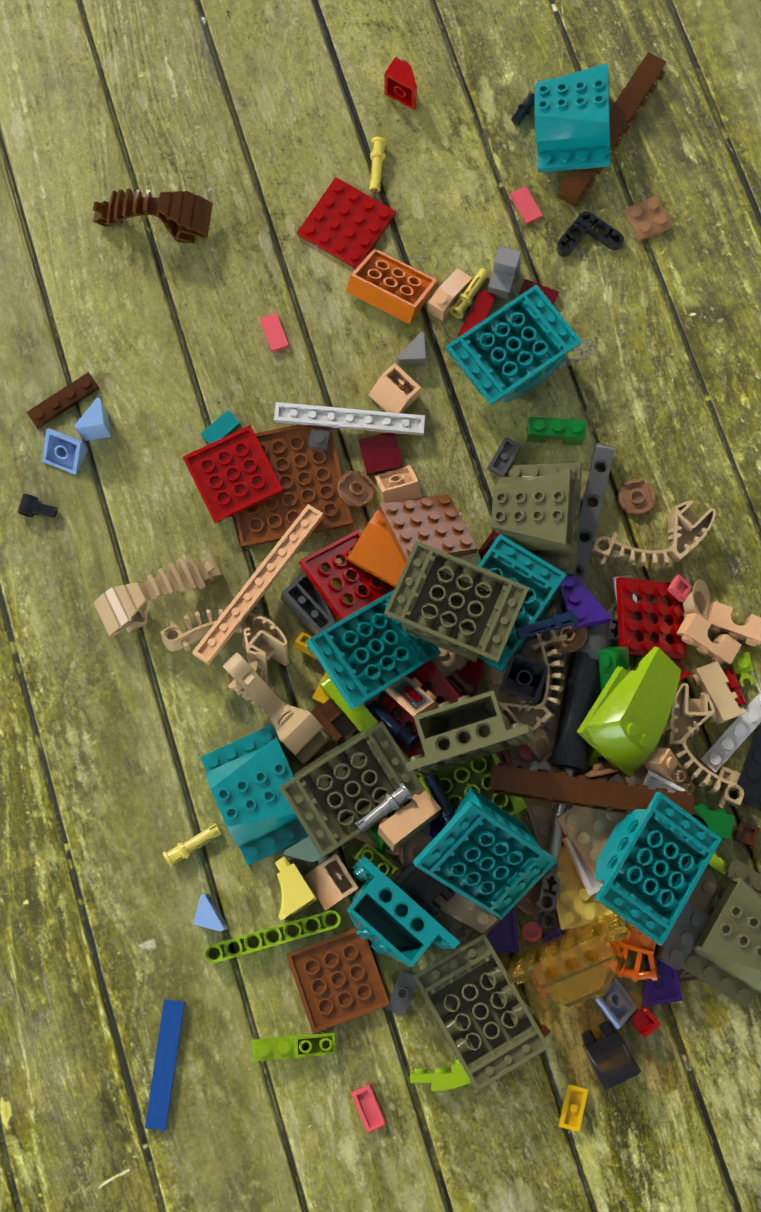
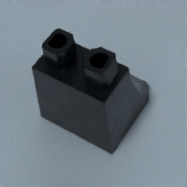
M514 654L509 659L499 692L537 704L548 674L547 665Z
M413 861L393 880L401 890L433 916L442 908L434 900L439 894L447 902L455 895L451 888L415 867Z
M605 1021L598 1025L602 1036L595 1038L590 1029L581 1033V1037L584 1043L582 1047L598 1085L603 1090H608L641 1073V1069L618 1031L613 1029L608 1021Z

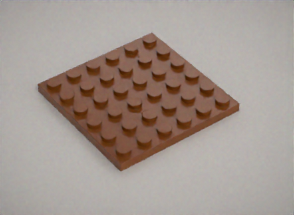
M293 425L255 433L283 492L235 514L242 548L279 541L308 504L324 514L323 519L311 534L353 525L349 505L343 502L337 490L342 473L331 427ZM311 429L330 431L327 451L308 448Z

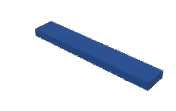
M164 999L145 1128L164 1131L167 1129L185 1001Z

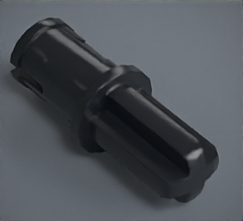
M529 93L523 103L518 105V110L511 118L514 125L519 126L526 115L531 113L530 110L535 104V94Z

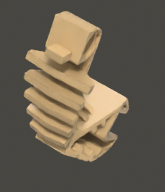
M693 500L676 505L667 517L669 549L652 551L633 548L615 541L618 534L614 532L612 538L605 536L598 538L591 550V554L602 559L599 566L605 565L612 549L619 551L613 562L615 565H618L624 554L628 555L625 568H629L632 565L635 557H638L636 569H641L644 566L646 558H649L648 569L656 567L658 563L657 558H660L661 568L668 566L670 562L669 557L677 564L690 554L706 536L713 524L716 511L714 508H711L698 519L689 510ZM598 544H605L607 550L599 549Z
M186 555L185 563L182 558L176 561L177 570L171 562L167 565V574L160 568L157 570L158 577L153 578L150 574L147 576L148 581L144 583L136 582L108 589L95 600L94 606L109 637L117 635L124 629L130 633L146 625L149 606L154 599L166 594H172L177 590L183 592L185 588L189 590H194L196 587L204 589L206 587L205 584L214 581L222 575L214 558L201 560L195 565L191 556Z
M219 609V617H220L221 614L223 613V609ZM206 610L208 623L203 625L199 611L195 612L197 627L193 629L188 615H185L183 618L186 632L183 634L173 621H168L169 627L160 632L162 642L170 651H178L184 648L188 652L190 650L189 644L202 639L216 622H212L211 611ZM249 613L235 631L241 634V645L246 650L248 664H251L256 659L259 662V667L263 670V675L269 674L267 661L271 657L284 666L288 665V642L282 631L270 619Z
M555 629L551 630L552 638L549 641H544V633H540L537 635L539 643L531 645L533 650L541 648L545 664L548 667L546 690L542 703L534 706L532 702L526 703L524 701L520 704L498 702L511 725L523 722V725L527 724L534 733L539 728L543 729L546 726L545 723L548 724L555 717L554 713L547 707L549 701L559 705L561 700L551 697L552 690L563 692L562 686L553 685V679L565 680V675L562 673L553 674L552 668H565V664L563 661L551 662L550 658L563 657L559 649H553L548 652L547 647L567 640V634L558 636Z
M235 653L223 665V668L234 678L228 687L238 695L243 694L242 697L245 700L253 699L251 704L254 707L260 706V710L270 716L280 741L303 765L332 738L310 712L284 703L280 696L273 692L274 687L271 684L267 685L269 678L265 674L263 675V670L259 667V662L256 659L251 664H248L243 657Z
M683 683L677 688L669 719L664 728L666 746H679L681 752L675 754V757L679 758L683 755L687 761L681 765L684 770L690 765L695 768L688 775L690 780L695 779L700 773L704 775L696 784L698 788L707 786L710 779L713 782L707 788L706 793L714 794L719 791L720 785L724 786L717 804L719 809H723L725 802L735 807L740 806L744 797V790L739 785L733 783L736 775L731 774L728 780L714 774L692 755L686 745L687 738H692L694 733L699 731V726L715 712L709 694H705L698 699H689V685ZM730 789L735 790L737 794L735 799L730 798Z

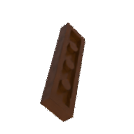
M87 372L26 413L39 429L100 388L90 373Z

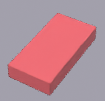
M526 186L510 193V198L526 225L542 219L543 215Z
M277 313L260 318V323L271 352L274 353L288 348L289 344Z
M370 1084L351 1092L367 1133L387 1124Z

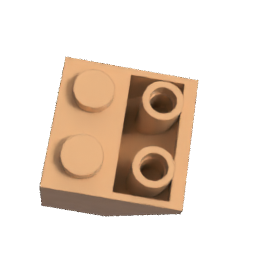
M394 363L380 376L368 396L385 412L403 413L421 396V387Z
M335 854L304 876L325 911L359 889L338 854Z

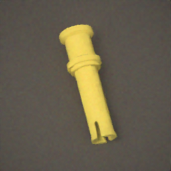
M374 137L371 139L373 146L370 153L372 167L369 191L379 193L381 190L382 163L386 159L384 150L387 140L383 137Z
M480 268L465 292L458 295V300L454 306L449 308L450 313L458 319L464 317V312L472 305V299L489 277L487 270Z
M215 823L184 843L179 842L172 850L163 852V855L169 866L173 868L175 863L184 858H189L190 853L222 833Z

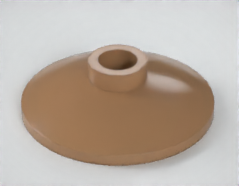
M571 626L562 628L561 631H557L558 636L568 635L569 633H572L573 636L552 646L564 653L580 649L587 640V627L572 630ZM551 631L548 633L549 640L552 638Z
M603 763L592 765V770L585 773L584 776H588L589 779H595L618 773L619 770L603 767Z

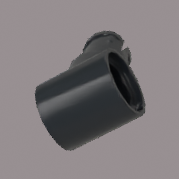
M23 494L17 513L27 517L41 514L55 518L58 508L42 504L39 498L33 495Z

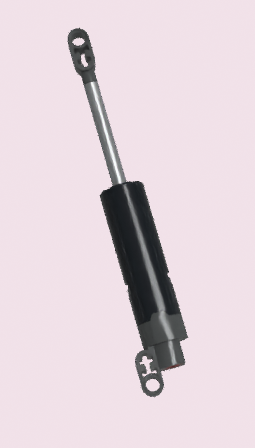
M617 605L606 611L611 617V623L587 627L588 636L586 642L580 649L571 652L551 760L552 767L563 770V772L568 773L571 777H574V773H586L589 769L592 746L577 733V730L601 693L598 650L611 647V643L619 640L618 619L614 616V610L617 611ZM556 804L548 853L557 862L536 883L533 904L540 911L550 912L557 905L560 878L556 872L564 832L555 818L568 809L569 805ZM546 879L551 880V884L546 883ZM546 896L548 904L546 907H543L541 901Z

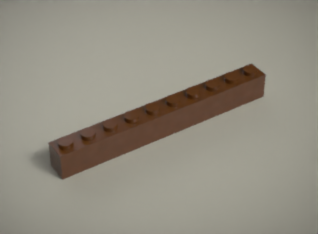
M649 52L610 109V158L614 152L612 151L613 148L620 145L623 133L627 134L632 119H637L640 107L646 105L649 93L653 94L658 85L657 81L662 80L666 73L664 69L666 61ZM604 167L570 170L558 189L557 197L576 207L579 201L582 202L587 194L585 191L587 188L591 189L596 180V174L600 175Z
M497 763V765L491 768L488 790L490 793L630 814L635 809H647L655 793L661 792L693 816L694 796L687 795L685 791H675V793L668 792L666 788H655L653 790L648 789L646 785H636L634 787L628 786L627 782L618 781L615 784L609 783L608 779L603 778L590 780L588 776L584 775L571 777L565 772L552 774L546 769L533 771L529 770L527 766L509 767L507 763Z

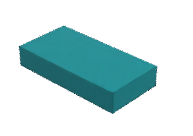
M227 410L201 433V436L208 444H211L230 435L241 423Z

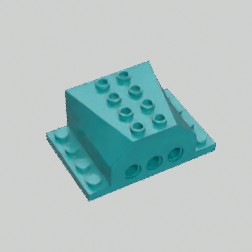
M608 63L559 78L542 79L536 82L535 131L538 173L611 167Z
M535 285L446 345L445 349L491 407L500 400L503 403L517 400L545 381L564 362L566 354L581 345L582 341L540 288Z
M499 534L478 566L529 587L498 663L478 656L479 659L502 673L509 659L514 654L520 655L532 637L519 640L515 628L544 619L554 604L555 593L565 579L566 574Z
M393 591L306 641L308 644L307 648L317 657L351 710L366 704L385 692L389 686L405 676H409L425 663L441 654L436 645L403 632V623L384 616Z
M272 724L200 757L207 772L205 774L223 820L235 844L240 848L247 866L308 837L307 832L279 789V786L295 776Z
M471 787L450 822L413 861L415 867L501 920L557 862L552 855L539 847L526 824Z
M656 792L647 809H635L615 826L597 857L595 879L603 885L595 900L657 945L663 946L722 838L664 794Z
M365 856L351 867V870L354 871L352 875L360 882L364 880L365 883L352 897V904L347 911L354 927L358 929L356 934L363 940H370L373 943L371 947L377 953H384L412 967L429 945L436 950L455 949L460 943Z

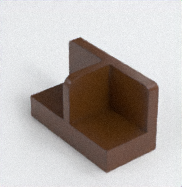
M328 699L319 708L315 707L311 711L337 744L355 729L331 699Z

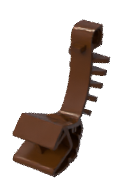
M120 189L118 193L115 190L112 191L110 202H94L93 211L95 213L93 222L109 227L116 223L122 224L124 219L130 217L154 215L162 221L176 242L194 244L195 236L208 238L213 204L205 198L188 191L160 192L157 198L152 197L150 190H146L145 197H143L140 189L135 190V195H133L131 189H126V193Z

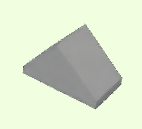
M422 331L397 357V365L399 367L425 365V339Z

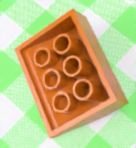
M374 248L350 275L346 292L403 322L411 324L426 302L437 280Z
M377 510L347 560L396 587L405 562L379 510Z

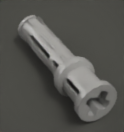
M403 783L391 795L387 794L386 800L355 823L363 834L393 809L394 811L398 810L402 803L407 799L413 798Z

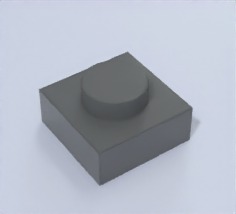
M311 429L308 448L327 451L330 431Z

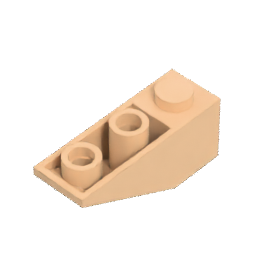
M655 747L651 755L643 763L648 771H652L685 789L687 795H691L696 788L671 749Z

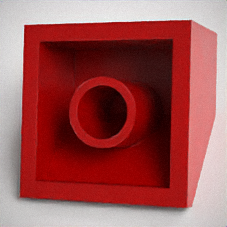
M395 57L384 73V94L415 110L417 85L411 65L405 60Z

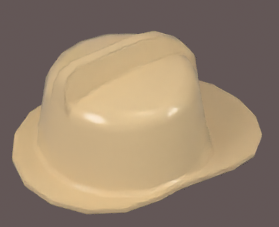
M698 579L694 584L693 591L683 601V617L685 618L687 614L697 613L707 620L710 592L707 584L703 580Z

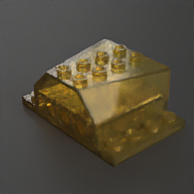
M611 913L514 955L507 975L510 984L515 982L517 984L524 983L531 976L539 996L568 1008L573 1005L575 1008L582 1006L586 1003L585 1000L592 997L594 999L603 997L626 963L617 942L624 940L626 935L629 934L628 923L615 913Z

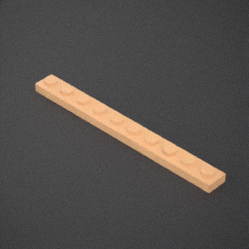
M309 504L304 508L193 650L192 654L207 665L213 661L323 519L324 514Z

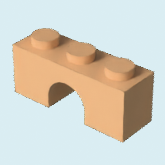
M715 601L710 605L707 621L712 623L708 629L710 632L727 634L734 640H744L750 646H759L761 644V617L751 614L746 618L745 625L739 626L731 619L733 607Z
M697 613L687 614L677 631V634L682 637L681 640L689 645H694L699 653L710 656L712 662L718 661L720 666L731 664L742 644L727 634L717 635L715 640L711 642L708 638V629L712 623Z

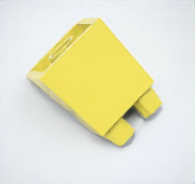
M284 856L275 862L280 871L277 877L282 892V903L278 917L283 922L318 900L298 866L294 863L291 864L288 858Z

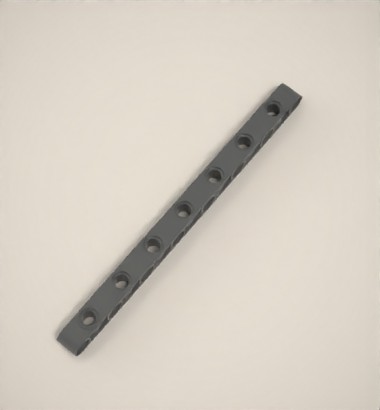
M596 443L579 513L576 572L579 573V579L583 584L615 451L614 446ZM596 468H602L604 472L600 473ZM588 502H594L596 507H590ZM579 537H586L588 542L580 541ZM561 595L557 606V615L564 613L562 611L564 604ZM572 633L567 635L568 639L571 638ZM549 646L547 650L549 652L555 648L553 646ZM562 652L563 657L550 658L551 662L563 661L565 664L568 653ZM552 668L553 674H563L564 668ZM553 679L555 686H560L561 680ZM545 682L538 703H535L534 706L539 705L543 701L546 690ZM552 690L551 697L557 699L558 691ZM549 701L547 707L554 712L556 703Z

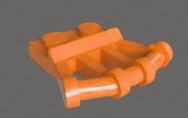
M618 918L613 945L600 963V966L603 968L607 967L617 974L619 978H631L634 982L648 979L658 981V971L654 956L656 943L623 919ZM618 947L623 948L620 966L610 960ZM629 950L637 952L634 971L625 968ZM643 954L648 955L651 971L639 972Z

